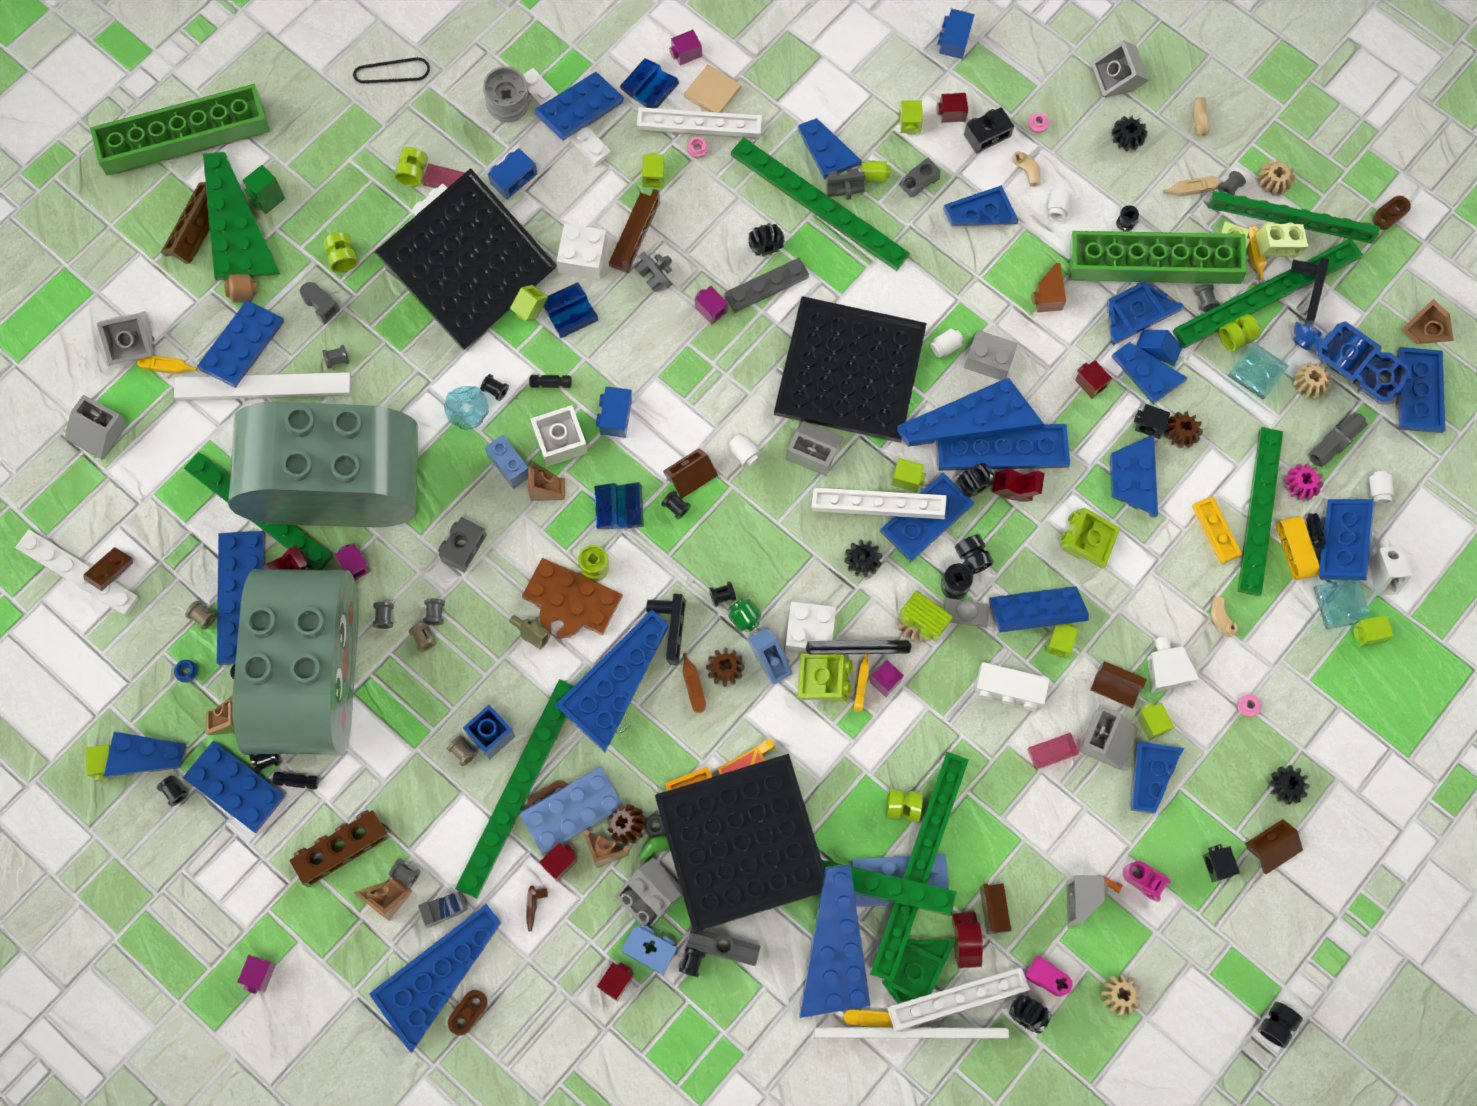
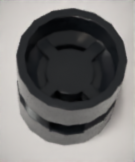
M980 534L970 536L955 545L959 558L964 559L963 564L970 568L973 575L984 571L994 564L989 551H984L986 545Z
M957 563L949 566L940 584L944 596L957 600L965 597L972 585L973 573L964 564Z
M1276 1001L1268 1012L1270 1018L1263 1020L1258 1028V1032L1271 1043L1281 1048H1286L1292 1039L1291 1031H1297L1303 1018L1292 1008Z

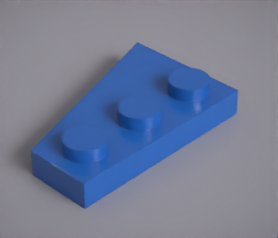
M817 118L798 125V131L823 179H827L829 172L837 171L842 173L861 165L862 160Z
M1002 185L945 204L943 208L951 226L1018 223V218Z
M1128 342L1112 355L1115 362L1152 404H1155L1187 379L1183 374L1131 342Z
M114 731L103 779L119 775H134L141 772L178 769L181 767L185 744Z
M1141 741L1136 743L1131 811L1156 813L1184 748Z

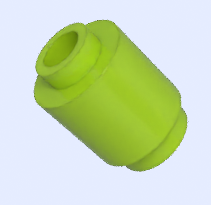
M867 160V162H862L861 172H864L866 181L886 182V178L891 176V165H887V161Z

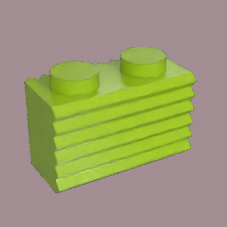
M918 590L912 594L899 613L902 623L910 628L914 626V628L920 631L921 637L927 641L932 639L933 642L938 640L954 617Z

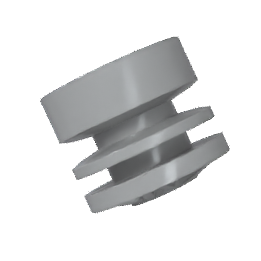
M507 66L495 68L487 74L483 83V91L488 112L493 118L501 122H513L523 117L529 108L527 83L523 74L519 70Z

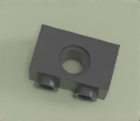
M463 517L458 522H454L450 529L449 538L447 541L444 540L438 549L441 561L465 573L487 536L485 529ZM458 541H466L465 546L456 547Z

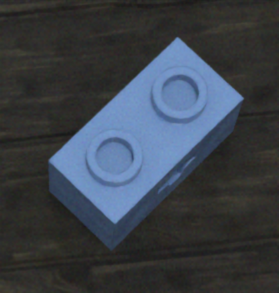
M503 435L485 447L488 458L512 489L528 479V466Z
M643 924L640 928L635 925L621 952L664 976L677 952V948L674 947L675 942L665 936H662L660 939L652 935L654 930ZM651 943H655L656 952L651 951L649 954H646L645 944L651 945Z

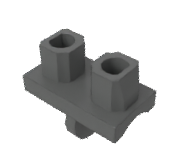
M857 168L849 169L847 174L839 175L837 171L829 172L827 177V195L829 197L845 195L846 200H851V194L865 192L864 172H859Z
M646 252L639 255L642 260L635 266V269L642 277H645L650 271L654 273V276L647 281V284L653 291L656 292L663 286L669 288L673 285L663 273V270L667 274L672 271L669 266L672 259L669 256L662 258L660 254H657L655 256L657 263H655Z

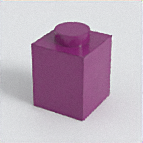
M692 29L671 38L669 51L672 58L677 59L681 66L702 57V44Z
M712 286L706 290H700L695 296V308L711 325L728 312V303Z
M354 543L341 547L334 554L343 570H349L352 573L354 581L371 572Z
M887 660L872 675L869 683L887 697L901 683L904 675Z
M248 954L237 983L244 985L242 990L256 994L258 990L265 992L276 964Z

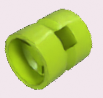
M413 147L402 148L394 178L406 186H419L428 159L426 153Z
M337 232L324 239L323 244L332 271L346 272L357 266L358 261L349 234Z
M1245 314L1234 322L1220 327L1219 336L1225 348L1234 352L1244 347L1245 343L1249 344L1259 339L1261 331L1255 318Z
M589 545L581 550L578 562L582 576L595 582L604 579L609 572L608 557L605 550L597 545Z
M890 788L887 798L886 819L900 820L901 817H904L905 821L919 823L922 810V792L909 791L907 794H904L903 790Z

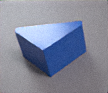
M1143 330L1136 345L1158 360L1175 366L1183 348L1169 330Z

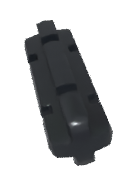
M530 375L529 385L533 388H539V386H542V388H559L560 386L562 388H571L572 377L570 375H562V377H559V375H542V377Z
M1309 513L1306 522L1312 545L1315 549H1323L1326 540L1320 517L1317 513Z
M274 772L272 783L281 786L285 784L289 787H307L308 789L316 790L319 786V778L310 775L307 777L302 774L287 773L285 775L284 772Z

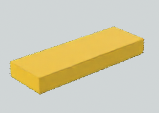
M1212 496L1194 503L1192 508L1220 564L1241 557L1243 554L1214 497Z

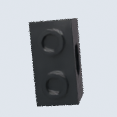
M1002 107L996 110L991 109L984 116L969 120L965 127L964 136L977 154L1010 138L1013 133L1014 124Z

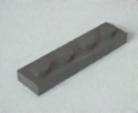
M799 257L726 291L724 296L733 312L736 313L808 279L809 273Z

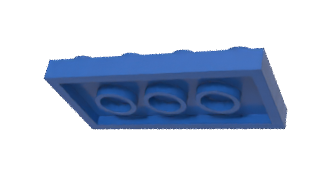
M596 71L535 108V115L563 141L621 105L624 97Z
M245 301L197 367L200 371L236 388L284 323L283 318L250 301Z
M1399 347L1397 357L1410 366L1412 373L1411 383L1406 382L1403 391L1398 395L1399 430L1443 433L1445 431L1443 351Z
M942 473L920 493L946 495L945 519L894 516L880 529V532L910 562L918 557L974 505V502L968 496H965L945 473Z
M1328 499L1324 527L1326 544L1321 552L1319 569L1321 580H1367L1375 508L1374 499Z
M1077 586L989 598L990 609L999 633L1089 620V613Z
M212 741L183 776L186 781L254 833L259 831L286 797L215 741Z

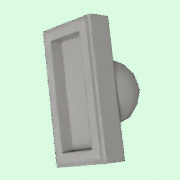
M945 598L944 610L954 616L950 623L987 628L990 604L978 603L971 599L957 600Z

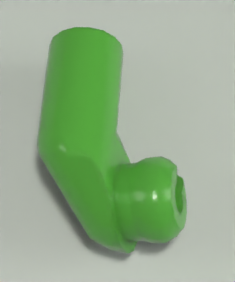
M665 835L652 837L638 854L639 858L648 862L654 853L668 850L667 837Z

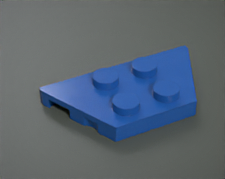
M1146 281L1110 298L1107 305L1113 346L1178 313L1184 308V305L1180 302L1178 304L1167 298V294L1156 290L1154 286Z
M1151 435L1111 453V497L1120 502H1126L1134 509L1139 508L1150 513L1149 516L1156 518L1158 516L1155 442L1154 436Z

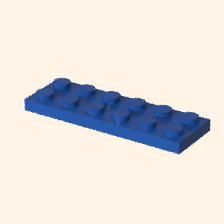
M1044 424L1043 429L1038 430L1027 428L1023 432L1012 430L1004 431L1000 435L970 439L968 437H959L955 441H948V439L936 441L938 471L968 470L970 467L980 463L987 464L991 470L1009 468H1069L1070 466L1067 424Z
M264 531L218 533V665H233L236 663L243 588L251 570L263 569L265 566Z

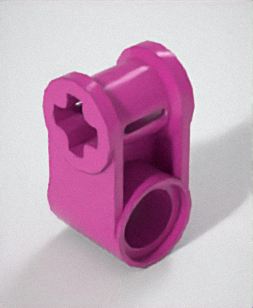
M1142 861L1128 864L1123 870V877L1127 883L1156 902L1161 900V893L1166 885L1169 886L1171 883L1168 877ZM1133 867H1136V868L1139 869V871H1140V878H1139V879L1135 878V877L1132 875V868H1133Z
M1037 955L1025 973L1026 979L1055 996L1066 995L1073 986L1072 980L1067 974ZM1062 979L1064 981L1063 986L1066 988L1058 990L1056 989L1057 983L1055 981Z

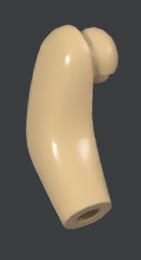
M1206 97L1195 98L1193 117L1196 125L1194 132L1198 136H1206L1210 130Z
M1015 152L1013 154L1014 164L1027 172L1030 186H1039L1040 167L1038 163L1023 152Z
M1215 596L1211 608V619L1223 635L1232 637L1237 633L1238 626L1226 614L1225 598Z

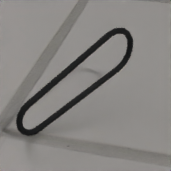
M420 57L367 64L355 68L353 77L359 83L418 81L428 76L430 65L425 59ZM415 60L422 61L427 66L426 73L418 78L360 80L356 76L357 71L362 68Z

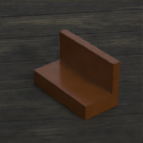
M700 448L663 470L665 477L673 483L681 499L718 476L708 454Z
M1104 661L1099 666L1090 691L1133 709L1138 694L1144 687L1147 679Z
M1283 819L1246 842L1247 850L1259 859L1265 874H1268L1303 851L1298 830Z
M1004 883L994 885L982 884L979 889L987 934L1012 931Z

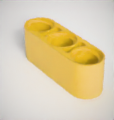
M1296 516L1278 520L1276 523L1277 533L1294 580L1298 581L1319 576L1320 566L1303 518Z

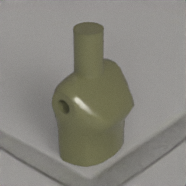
M516 615L510 618L509 622L520 629L521 637L524 641L529 642L540 650L549 641L550 632L542 626L541 621L534 619L523 621Z

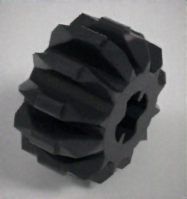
M1133 115L1129 119L1123 116L1121 120L1115 122L1111 136H1113V143H1119L1118 149L1123 146L1126 152L1130 148L1135 151L1138 149V146L1144 144L1148 131L1145 130L1146 124L1140 123V118L1135 120Z
M770 223L755 227L754 231L749 233L748 238L749 247L756 256L762 255L763 257L779 252V249L784 247L783 243L785 242L781 228L777 224L771 225Z
M980 463L964 471L963 474L959 475L956 482L958 488L965 496L972 497L986 490L994 483L996 478L987 464Z
M862 539L859 540L858 545L851 543V549H847L845 552L848 557L845 558L844 562L850 564L848 571L856 570V577L859 576L860 572H863L865 578L868 577L869 572L874 575L877 571L876 568L881 567L882 563L879 560L882 559V554L877 553L879 550L878 546L871 547V540L867 542V545H864ZM860 556H865V559L867 558V561H862V558L860 559Z
M1288 765L1286 769L1281 766L1277 768V772L1271 774L1273 780L1269 781L1268 785L1274 787L1270 794L1274 795L1277 793V801L1280 802L1284 799L1286 805L1292 804V801L1297 804L1301 802V798H1305L1308 795L1305 790L1310 788V785L1304 783L1308 776L1300 775L1301 768L1294 771L1292 765ZM1287 781H1289V784H1292L1291 789H1289L1290 785H1286Z
M1019 995L1013 1001L1009 1011V1015L1014 1021L1025 1029L1036 1033H1042L1047 1028L1052 1016L1048 1008L1043 1006L1042 1003L1025 995Z

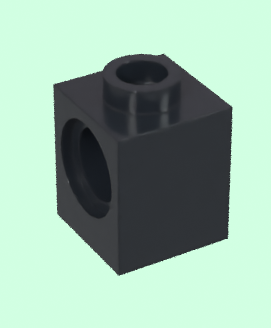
M1145 404L1142 411L1138 410L1135 415L1134 422L1137 423L1135 431L1149 436L1153 435L1154 438L1160 439L1165 431L1171 412Z
M1222 844L1208 848L1209 852L1203 855L1212 883L1240 874L1231 846L1223 848Z

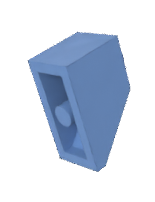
M768 628L748 638L755 657L773 685L792 674L778 639Z

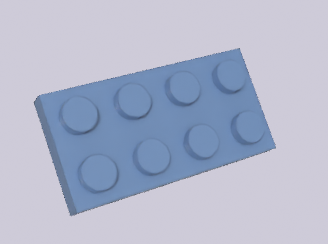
M599 766L524 809L519 814L539 850L544 854L553 849L559 842H565L612 814L611 811H618V805L621 806L623 804L603 768Z
M946 854L936 855L927 881L928 885L949 889ZM910 856L852 859V867L903 879ZM854 893L856 907L894 905L893 902Z

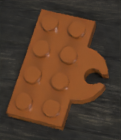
M544 558L541 559L522 595V599L541 607L539 613L542 626L549 632H551V624L554 621H561L564 624L563 628L557 631L556 638L559 639L570 638L577 634L582 627L603 636L623 598V594Z

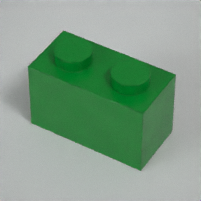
M263 165L259 166L242 180L246 187L244 191L249 196V201L256 210L261 209L267 214L285 200L277 179Z

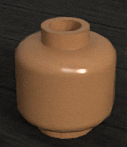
M232 274L228 277V280H225V296L229 297L232 302L251 301L253 294H257L256 281L252 282L248 274Z

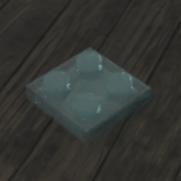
M1252 342L1228 374V377L1264 400L1289 365L1255 342Z
M1340 580L1313 587L1326 630L1354 625L1360 620L1371 618L1360 580Z

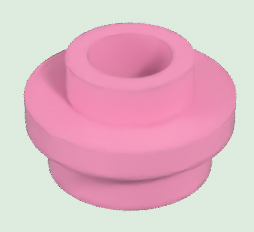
M1042 113L1032 114L1028 120V126L1034 133L1044 132L1049 125L1047 116Z
M695 137L689 141L687 151L692 157L700 158L707 153L708 145L704 139Z
M1251 694L1242 696L1237 704L1239 712L1246 717H1254L1261 710L1260 700ZM1247 702L1253 704V709L1247 707Z

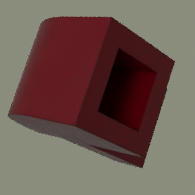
M1011 468L995 472L996 479L993 483L992 493L1005 499L1020 502L1033 501V496L1042 494L1045 473L1038 470L1021 474Z
M295 545L288 548L282 557L267 563L263 569L308 570L304 553L299 551Z
M976 912L952 913V924L955 933V956L958 968L982 967V931L980 922L977 921Z

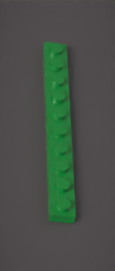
M744 137L732 149L731 156L895 271H898L909 258L910 252Z
M1352 238L1305 262L1319 264L1320 258L1329 259L1327 276L1360 259L1363 254ZM1289 269L1176 327L1173 333L1185 349L1218 332L1220 327L1234 322L1237 318L1245 314L1251 315L1314 283L1316 277L1293 273Z
M559 679L455 888L456 890L478 899L519 816V812H521L567 719L555 704L574 685Z
M946 752L903 879L927 884L969 759ZM894 903L869 975L893 983L918 908Z

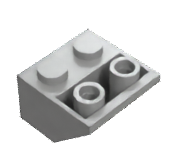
M82 395L70 412L65 439L103 460L128 424L120 414Z
M803 421L796 430L787 449L786 460L827 476L843 437Z
M1100 705L1092 716L1078 751L1118 770H1122L1138 728L1123 714Z
M652 858L637 869L615 897L641 924L652 928L677 903L683 894L680 884Z

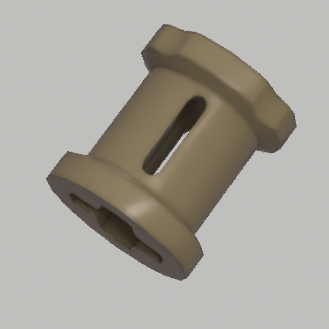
M200 601L193 602L185 612V617L188 619L192 618L200 624L202 630L208 629L217 616L216 613L205 609Z
M426 622L417 624L409 630V634L414 637L418 645L417 650L419 652L427 651L437 644V641L432 639Z
M462 735L455 738L447 746V750L460 760L459 764L461 766H465L475 758L477 751L475 749L472 750L466 744Z

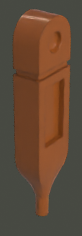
M683 653V677L691 706L694 712L702 713L706 709V701L697 669L688 659L687 653Z

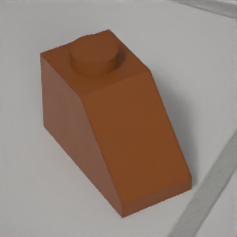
M1056 263L1038 283L1035 292L1032 293L1033 305H1036L1037 312L1062 311L1064 308L1066 296L1060 263Z

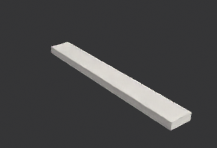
M350 372L245 375L236 388L212 376L175 377L174 398L177 401L351 395Z
M816 1027L814 1029V1039L1009 1038V1029L907 1028L895 1032L894 1028Z

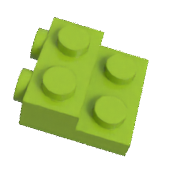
M1087 508L1073 511L1068 518L1070 523L1069 529L1060 538V541L1063 543L1061 549L1077 559L1084 558L1100 568L1106 567L1120 528Z
M801 653L798 698L800 700L847 702V696H850L852 692L851 683L848 682V673L853 671L852 660H849L846 654L809 655L808 653Z

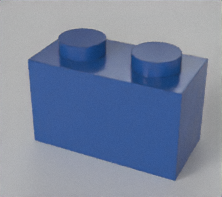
M951 8L949 16L945 15L942 28H945V32H940L937 45H941L939 54L963 59L975 14Z
M518 148L514 152H510L499 165L493 166L488 173L490 185L508 200L537 175L536 164Z
M605 387V393L600 395L599 407H602L601 414H597L596 427H599L600 435L626 438L632 404V390Z

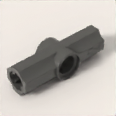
M1355 412L1351 414L1341 425L1335 426L1323 438V441L1308 454L1310 461L1315 466L1323 467L1337 453L1340 454L1353 441L1352 439L1368 425L1366 419L1361 414Z
M691 928L686 948L756 967L761 946L704 930L694 933ZM720 941H727L730 944L731 948L727 953H721L717 950V944Z

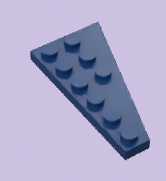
M1008 377L898 425L897 432L906 445L910 447L933 444L937 440L944 439L955 441L959 437H968L970 439L1000 435L1004 431L1015 430V432H1023L1027 428L1038 430L1043 429L1044 423Z
M653 610L555 704L604 753H606L668 629V623Z
M849 863L825 867L820 905L817 911L816 927L803 989L802 1005L799 1011L800 1018L871 1006Z
M487 904L369 993L410 1053L414 1051L500 927L501 922Z

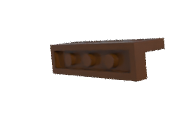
M199 182L160 252L164 256L174 255L185 264L191 263L210 227L206 182Z
M653 189L650 196L640 192L611 256L609 267L629 274L660 204L658 190Z

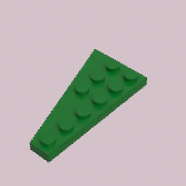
M226 153L203 154L214 279L226 280L232 274H248L250 277L280 274Z

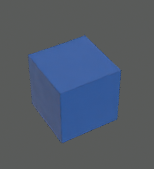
M490 705L485 707L463 727L468 737L489 760L516 737L510 726Z

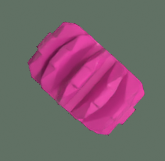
M1309 463L1304 466L1297 464L1288 471V475L1284 479V482L1288 483L1285 490L1292 491L1291 497L1298 495L1299 501L1304 498L1311 500L1313 496H1317L1320 493V489L1324 485V482L1320 481L1323 474L1316 473L1317 467L1310 469Z

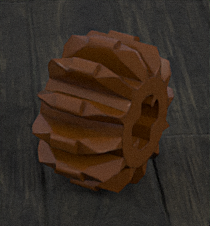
M1188 411L1184 412L1183 415L1177 412L1174 417L1172 416L1168 419V424L1165 428V431L1168 432L1166 438L1173 439L1171 445L1178 443L1179 449L1183 448L1184 445L1190 448L1193 443L1196 444L1200 440L1199 436L1202 435L1203 429L1199 427L1202 425V421H1195L1196 415L1190 417Z
M727 648L723 649V654L715 650L716 657H708L710 664L706 665V670L710 671L708 678L716 677L714 680L715 685L719 684L720 680L723 681V687H727V681L735 685V678H742V674L739 671L745 669V666L740 664L743 658L741 656L735 658V650L728 654ZM729 664V669L721 670V665Z
M626 804V806L618 805V811H611L613 818L607 820L611 824L607 829L609 833H612L611 838L624 845L636 843L637 837L643 838L642 829L648 828L646 825H643L647 818L642 815L643 811L640 808Z

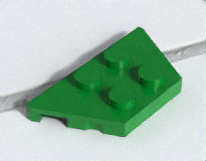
M907 940L893 983L885 980L882 982L897 1004L932 993L953 948L954 940Z

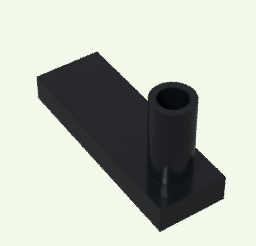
M1320 258L1319 264L1293 259L1290 272L1316 277L1305 321L1314 326L1329 259Z
M673 594V601L648 599L646 605L647 613L653 610L658 614H671L666 660L670 665L679 666L686 599L683 594Z

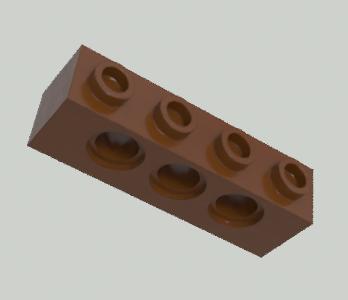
M373 810L361 812L356 816L357 820L350 824L344 823L335 829L336 832L332 835H324L318 838L312 847L308 849L302 848L293 854L294 857L289 861L304 886L308 888L390 838L378 815ZM358 829H364V837L356 840L354 838L355 832ZM339 841H343V850L334 852V845ZM323 854V861L319 865H314L313 858L315 855Z

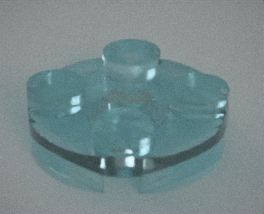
M462 386L446 395L444 410L451 424L467 430L482 424L483 419L489 412V406L486 396L478 387ZM468 403L472 407L469 408L468 412H465L464 409H461L463 404Z

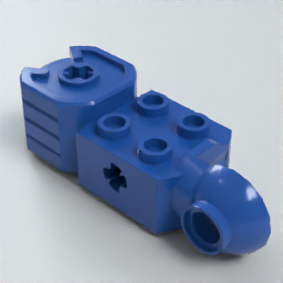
M1344 321L1337 324L1324 339L1320 337L1322 333L1307 322L1304 325L1298 322L1295 323V337L1292 340L1307 351L1310 348L1317 351L1318 360L1352 384L1358 381L1362 392L1380 405L1393 404L1394 398L1403 391L1406 382L1411 383L1412 373L1408 364L1390 352H1381V345L1348 322ZM1382 375H1384V377L1386 375H1389L1390 382L1382 383L1380 377Z

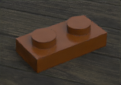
M114 547L85 572L83 578L89 584L103 591L133 564V558Z

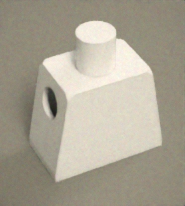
M1382 539L1375 543L1377 552L1370 560L1376 596L1398 595L1412 574L1403 549L1399 546L1391 547L1388 539Z
M1168 637L1155 640L1157 651L1148 656L1151 692L1156 693L1193 685L1199 678L1184 647L1171 648Z

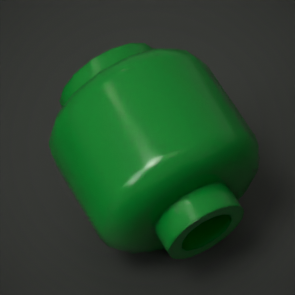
M741 598L728 608L730 610L728 617L739 631L747 629L751 632L760 625L758 620L761 618V612L752 600Z

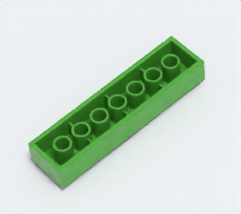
M255 83L90 127L98 163L106 176L270 132L262 100Z
M1072 231L1070 239L1071 281L1242 284L1247 273L1245 234Z

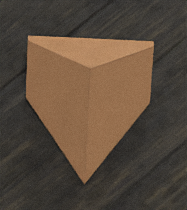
M1432 299L1402 329L1416 344L1454 341L1450 313L1435 299Z
M531 460L528 468V492L531 501L564 500L565 478H559Z
M233 695L213 709L212 712H206V735L235 733L232 708Z
M585 830L584 836L597 868L629 855V847H620L615 845L616 842L607 840L600 835L596 837L591 835L590 831Z
M393 877L390 881L353 893L390 921L410 896L412 890L406 888L401 881Z

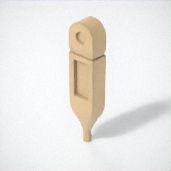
M1215 176L1179 181L1171 188L1163 190V194L1173 193L1177 196H1187L1214 191L1219 185V179Z

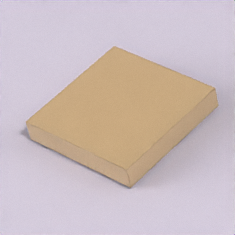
M707 64L685 91L684 97L707 112L722 113L740 91L741 84Z

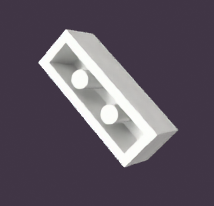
M982 662L979 667L974 693L979 694V697L982 699L992 700L996 698L1007 705H1015L1016 703L1024 705V708L1027 710L1036 711L1045 704L1050 678Z

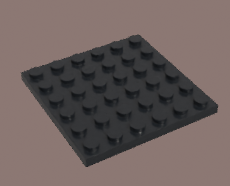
M471 168L374 252L463 351L510 309L521 287L530 285L535 287L557 267L553 260Z
M801 296L774 415L901 443L902 438L897 432V426L906 422L927 323Z
M789 753L655 795L694 933L821 894L825 869Z

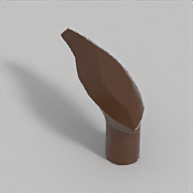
M531 885L528 889L526 902L528 932H532L535 911L537 909L536 899L547 898V888L535 890V887Z

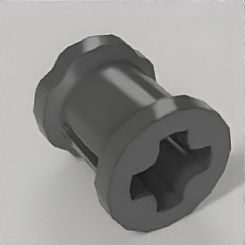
M1232 171L1229 174V178L1218 185V190L1235 195V191L1239 187H1243L1246 184V180L1238 171Z
M1206 284L1195 290L1196 295L1199 296L1201 301L1200 309L1202 312H1207L1220 305L1219 301L1215 299L1213 284Z
M340 345V348L330 351L322 350L328 369L336 364L349 363L344 345Z
M436 598L424 600L426 617L423 618V622L432 626L443 625L444 620L441 618L442 607L445 605V601Z
M375 602L373 604L375 609L373 627L378 629L392 628L391 610L394 609L393 603Z
M399 858L392 866L389 876L392 878L396 877L405 883V887L409 889L416 882L421 871L411 868L404 863L402 858Z

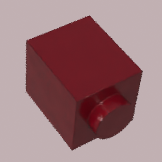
M966 92L941 94L940 102L936 104L937 115L941 116V123L966 121L969 111Z
M1094 360L1090 364L1084 363L1077 370L1078 375L1075 379L1079 386L1093 399L1109 386L1112 377Z
M559 842L539 863L558 882L577 863L574 857L577 853L568 844L563 846Z
M612 962L596 987L618 1002L634 978L630 974L632 969L622 962H619L618 965Z

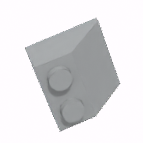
M1125 40L1091 62L1102 95L1105 98L1133 92L1149 81L1137 46Z
M146 311L97 322L109 365L153 356L152 332Z
M977 330L964 368L1000 381L1004 380L1009 372L1018 343Z
M1075 875L1066 881L1068 929H1073L1082 924L1105 900V897L1108 896V883L1104 882V876Z

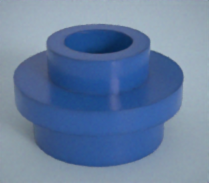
M182 660L174 668L176 679L183 683L191 682L198 673L196 664L191 660ZM186 668H189V674L183 675V671Z

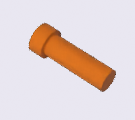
M1104 877V882L1108 883L1109 888L1117 893L1121 891L1122 884H1117Z

